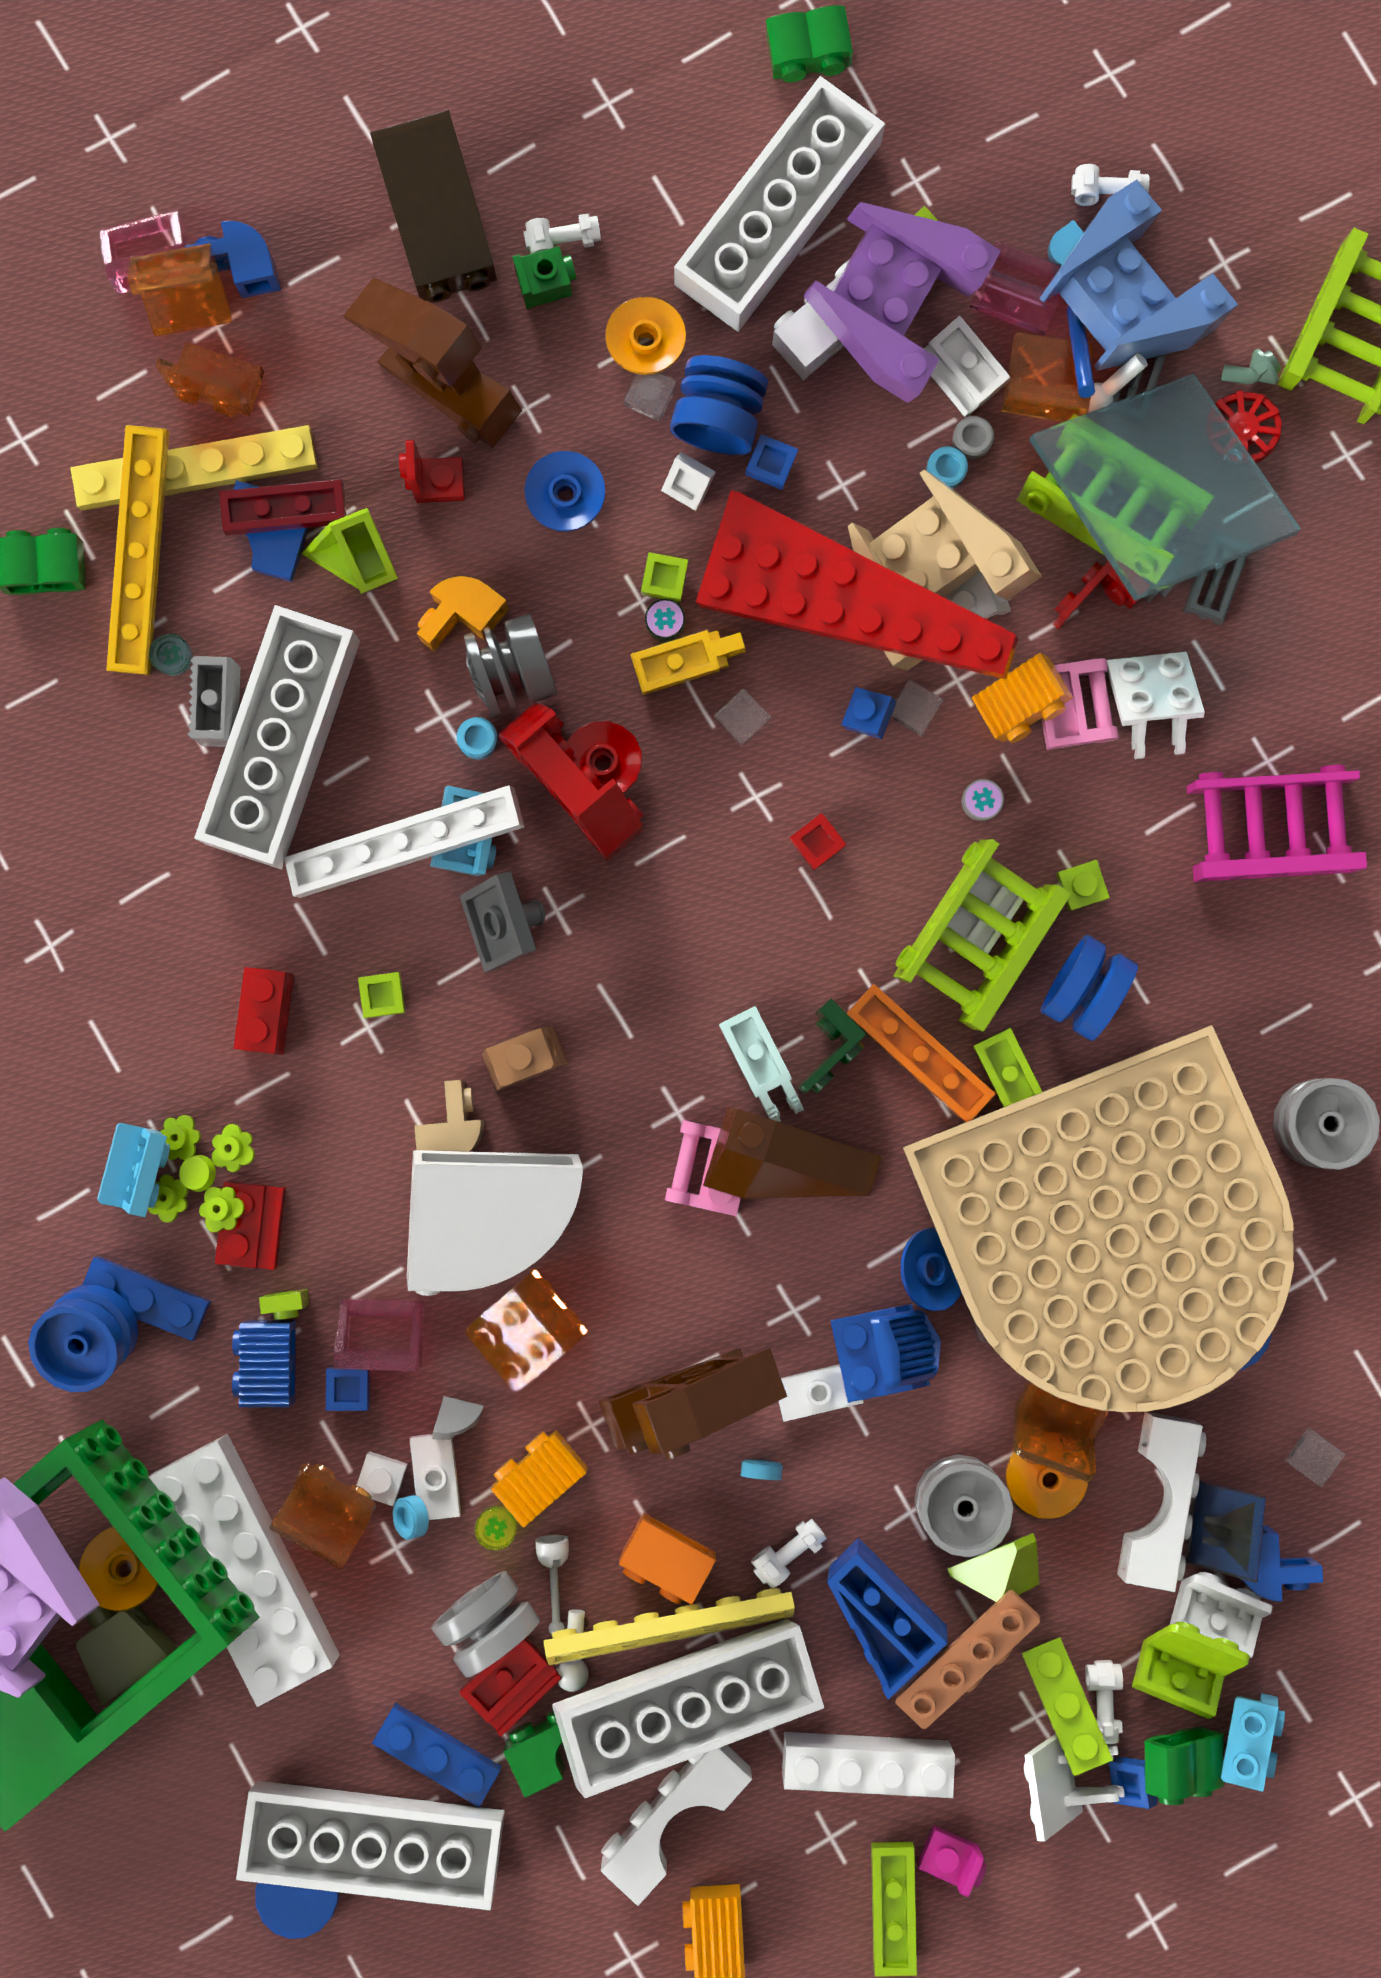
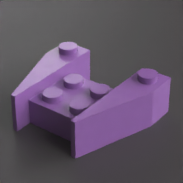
M859 202L847 220L865 231V234L834 289L830 290L815 280L803 297L873 382L909 403L920 395L940 360L904 337L936 278L969 297L982 286L1001 250L967 228Z

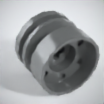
M530 613L505 622L507 641L499 643L490 627L483 629L489 646L480 650L474 632L464 635L466 642L465 660L478 697L487 706L492 717L502 714L496 697L500 694L505 693L511 710L517 708L515 689L521 687L524 688L532 703L558 695Z

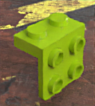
M1175 1622V1624H1170L1143 1640L1132 1688L1211 1719L1216 1716L1224 1676L1247 1666L1250 1655L1239 1650V1645L1231 1640L1224 1638L1212 1639L1200 1634V1629L1192 1624Z

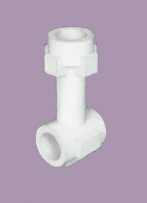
M1083 164L1076 168L1075 175L1072 176L1071 194L1075 195L1076 204L1091 206L1099 201V194H1115L1136 179L1148 192L1149 174H1140V171L1130 170L1128 178L1099 177L1098 166Z
M589 214L579 215V223L554 228H550L549 220L546 218H535L525 224L526 231H524L526 249L530 251V254L553 248V245L582 240L583 246L586 248L594 246V242L601 241L597 216L589 217Z
M813 1519L807 1523L804 1521L799 1523L795 1527L799 1534L776 1553L771 1546H767L752 1558L751 1563L755 1567L753 1571L763 1584L767 1583L771 1589L777 1587L791 1574L786 1565L808 1548L816 1553L823 1547L821 1543L827 1537Z
M1095 1660L1094 1665L1085 1666L1086 1686L1088 1691H1096V1721L1106 1744H1115L1119 1742V1733H1123L1122 1721L1114 1719L1113 1690L1123 1689L1122 1668L1120 1664H1113L1111 1660Z

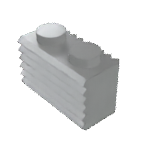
M194 656L190 660L194 664L190 667L193 673L189 676L193 680L189 684L193 688L189 692L192 696L189 700L192 706L188 709L192 713L188 717L192 722L188 725L191 731L187 734L201 746L226 747L239 710L241 666L230 657Z

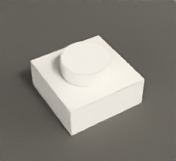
M680 452L672 464L661 491L696 511L702 504L716 472Z
M369 1451L366 1455L354 1494L394 1506L408 1464Z

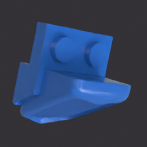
M913 1304L830 1320L848 1403L930 1386L929 1379L937 1375L941 1339L925 1312L918 1309L914 1310Z

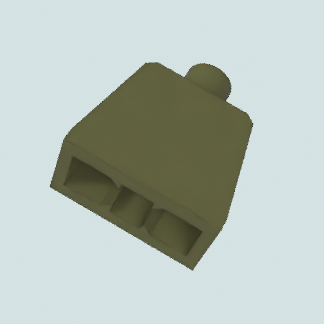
M98 1606L96 1610L85 1617L92 1626V1629L75 1642L76 1649L102 1705L139 1681L178 1648L140 1606L115 1613Z

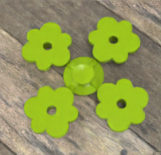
M181 1115L177 1119L167 1118L164 1122V1130L160 1132L167 1136L165 1143L170 1145L168 1159L176 1160L179 1157L185 1161L180 1167V1180H174L171 1175H163L159 1182H155L159 1184V1193L155 1206L153 1208L148 1207L151 1214H158L163 1222H173L178 1217V1212H184L188 1208V1202L185 1197L189 1189L195 1192L206 1190L204 1194L205 1203L199 1208L200 1215L206 1218V1228L210 1232L234 1229L237 1225L236 1218L242 1216L245 1205L241 1199L235 1198L236 1193L233 1188L225 1187L221 1190L218 1187H211L216 1177L214 1165L226 1167L230 1172H237L240 1170L241 1165L252 1163L255 1157V1152L250 1146L253 1142L252 1135L248 1132H242L238 1125L229 1124L225 1126L222 1135H216L212 1140V1144L216 1149L212 1153L211 1161V1159L204 1155L195 1156V1144L201 1140V1134L198 1130H195V1121L191 1116Z

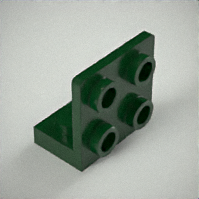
M832 998L815 1012L820 1018L816 1025L831 1041L839 1038L842 1043L797 1086L802 1093H806L810 1089L814 1093H818L834 1077L830 1069L838 1061L848 1064L864 1048L860 1040L866 1033Z

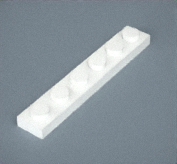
M508 785L284 857L292 894L294 897L302 898L524 828V823L515 788Z

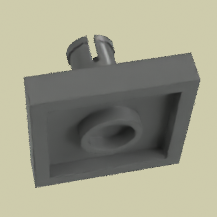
M511 871L497 874L459 896L484 973L497 970L536 951L529 927L544 924L545 910L542 903L538 900L521 904Z

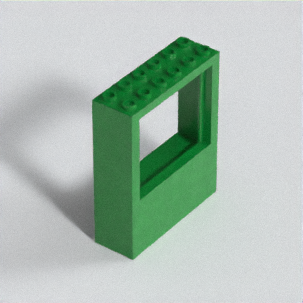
M103 1419L64 1439L13 1485L39 1505L73 1475L192 1625L196 1633L98 1715L40 1643L29 1660L46 1674L44 1679L19 1698L0 1690V1827L4 1832L16 1824L260 1618L255 1611L252 1600L236 1588L229 1579L225 1566L209 1554L202 1545L198 1532L183 1521L175 1511L172 1499L166 1493L159 1491L148 1477V1470L140 1460L132 1457L122 1444V1438L118 1431L112 1426L107 1425Z

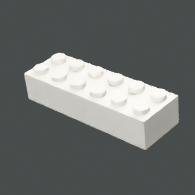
M819 76L674 266V285L739 332L880 147L885 123L823 77Z
M277 605L274 606L194 839L205 845L282 870L285 862L284 857L287 856L360 643L353 630Z
M226 1434L148 1476L159 1491L166 1493L172 1499L175 1511L187 1525L192 1526L198 1532L202 1545L213 1558L218 1559L225 1566L229 1579L239 1591L245 1593L252 1600L255 1611L260 1616L256 1622L227 1646L256 1706L258 1707L332 1668L340 1653L229 1435Z
M784 1619L553 1703L552 1707L575 1786L584 1798H588L824 1708L800 1625Z
M257 1781L248 1792L236 1880L491 1910L495 1894L505 1810Z

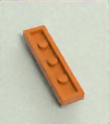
M872 984L846 1013L868 1036L965 1123L973 1120L996 1094L875 984Z

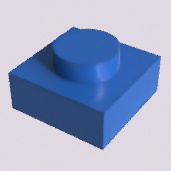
M761 434L745 475L783 490L797 457L798 449Z
M855 687L841 725L847 730L883 739L896 701L890 696Z
M328 1367L326 1369V1411H367L370 1409V1367Z
M1116 1757L1113 1761L1109 1762L1111 1785L1122 1786L1125 1797H1119L1120 1801L1114 1802L1115 1804L1150 1809L1158 1804V1797L1145 1793V1760Z

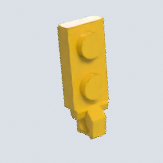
M708 630L630 655L642 694L646 695L719 672L720 669L729 666L727 658L745 653L746 651L741 632L720 638L718 631L708 632Z

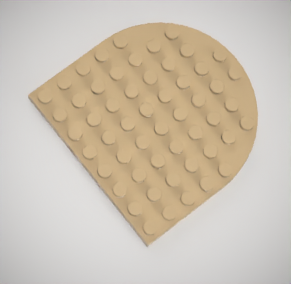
M1213 1025L903 1147L959 1288L976 1325L987 1342L1018 1374L1058 1398L1089 1408L1116 1412H1146L1189 1402L1225 1383L1246 1365L1253 1355L1262 1348L1274 1330L1284 1309L1294 1270V1227L1290 1206L1281 1179Z

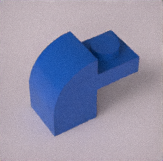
M222 221L221 226L224 237H202L196 240L195 244L185 246L188 263L197 277L231 269L234 284L242 299L281 290L277 268L264 239L255 229L247 224L237 221Z
M1248 1526V1527H1229V1528L1236 1530V1529L1249 1528V1526ZM1261 1526L1256 1580L1236 1574L1256 1594L1272 1601H1282V1584H1284V1588L1289 1590H1306L1310 1588V1583H1323L1322 1565L1311 1557L1280 1558L1279 1534L1269 1526ZM1246 1532L1239 1534L1245 1541L1246 1538L1253 1540L1252 1534H1247ZM1227 1536V1538L1235 1541V1543L1227 1541L1228 1551L1250 1573V1566L1244 1560V1555L1251 1561V1555L1245 1552V1547L1252 1551V1545L1247 1543L1244 1546L1236 1536Z

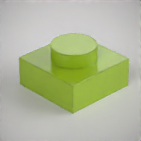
M649 552L641 595L681 603L688 560Z
M1097 860L1056 873L1059 885L1071 893L1066 902L1068 912L1110 898Z
M400 972L358 978L363 1018L368 1019L406 1013Z
M308 1289L272 1293L259 1297L261 1314L273 1313L274 1320L298 1317V1309L309 1306Z

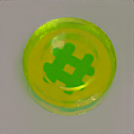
M492 1506L485 1509L479 1515L475 1524V1536L478 1542L489 1550H501L509 1546L517 1531L516 1519L508 1509L501 1506Z

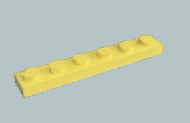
M309 425L170 449L168 450L165 496L235 484L236 480L247 482L318 469L312 430ZM123 458L70 467L76 504L81 511L120 503Z
M773 1588L758 1592L756 1599L741 1601L739 1596L726 1597L717 1600L715 1607L700 1609L698 1604L686 1605L675 1609V1615L660 1618L658 1613L652 1612L634 1617V1623L619 1626L617 1621H604L593 1625V1631L577 1634L576 1629L559 1630L552 1633V1639L543 1640L548 1665H554L791 1618L795 1610L792 1593H781L780 1588Z

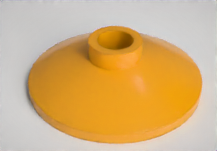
M638 297L624 302L612 313L606 326V345L613 360L625 370L641 375L656 374L668 369L679 359L685 347L686 329L680 314L670 304L653 297ZM643 338H649L653 341V344L642 346L639 344V341Z
M1051 1435L1036 1436L1024 1441L1012 1453L1006 1468L1007 1489L1013 1501L1029 1515L1043 1519L1058 1518L1070 1513L1082 1501L1088 1487L1087 1465L1078 1449L1065 1439ZM1053 1472L1057 1477L1056 1483L1050 1487L1044 1486L1042 1481L1044 1475Z
M114 1527L100 1532L84 1550L79 1572L100 1604L99 1607L111 1611L129 1610L145 1602L156 1590L158 1582ZM125 1562H130L132 1565L131 1573L126 1577H122L119 1573L120 1566Z

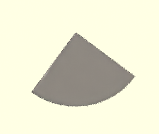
M444 1396L432 1439L450 1440L454 1436L464 1433L470 1428L472 1429L479 1422L484 1406Z

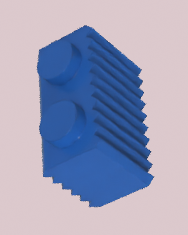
M246 1320L240 1323L239 1330L234 1331L232 1340L233 1354L240 1356L239 1372H234L232 1378L233 1397H239V1407L292 1406L295 1403L296 1320Z

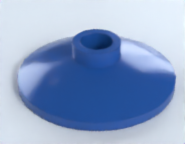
M557 451L542 457L529 471L524 487L525 500L533 517L545 527L562 532L574 531L591 523L601 511L605 500V483L599 468L588 457L573 451ZM562 490L572 491V499L569 501L560 500L558 495Z
M926 1228L916 1232L907 1242L901 1258V1278L904 1288L910 1299L920 1308L928 1311L945 1310L958 1300L962 1292L936 1228Z

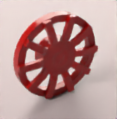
M1243 390L1219 399L1210 409L1205 420L1204 437L1208 449L1220 461L1234 466H1247L1262 461L1274 451L1280 440L1282 421L1278 407L1276 408L1263 394L1243 392ZM1244 401L1254 402L1249 412L1244 410ZM1237 402L1238 412L1234 413L1227 405ZM1260 405L1268 410V412L1257 417L1255 416ZM1222 410L1229 417V420L1214 417ZM1273 417L1275 428L1259 426V423ZM1211 425L1226 428L1225 431L1213 436L1210 432ZM1259 433L1274 435L1268 446L1258 437ZM1227 438L1229 443L1224 451H1221L1215 442ZM1255 443L1261 451L1249 456L1248 446ZM1234 446L1242 447L1243 457L1231 456L1229 454Z

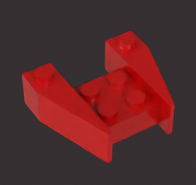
M535 702L498 734L499 738L527 771H531L579 826L581 833L608 862L644 830L643 824L640 821L644 815L629 798L626 799L613 778L601 787L602 783L586 765L581 769L575 765L574 751L564 740L561 727L564 724L551 708Z

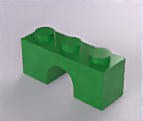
M554 1710L546 1715L547 1720L535 1726L531 1722H527L516 1727L509 1733L510 1738L506 1739L503 1753L525 1798L563 1779L565 1765L558 1752V1747L563 1741Z

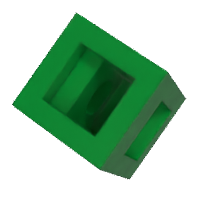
M560 246L522 257L520 254L512 256L526 309L572 296L570 281L576 280L577 277L571 256L563 257ZM553 269L548 275L540 274V272Z

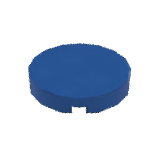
M257 1883L255 1888L256 1908L262 1922L274 1934L288 1939L306 1938L320 1931L335 1914L340 1899V1892Z

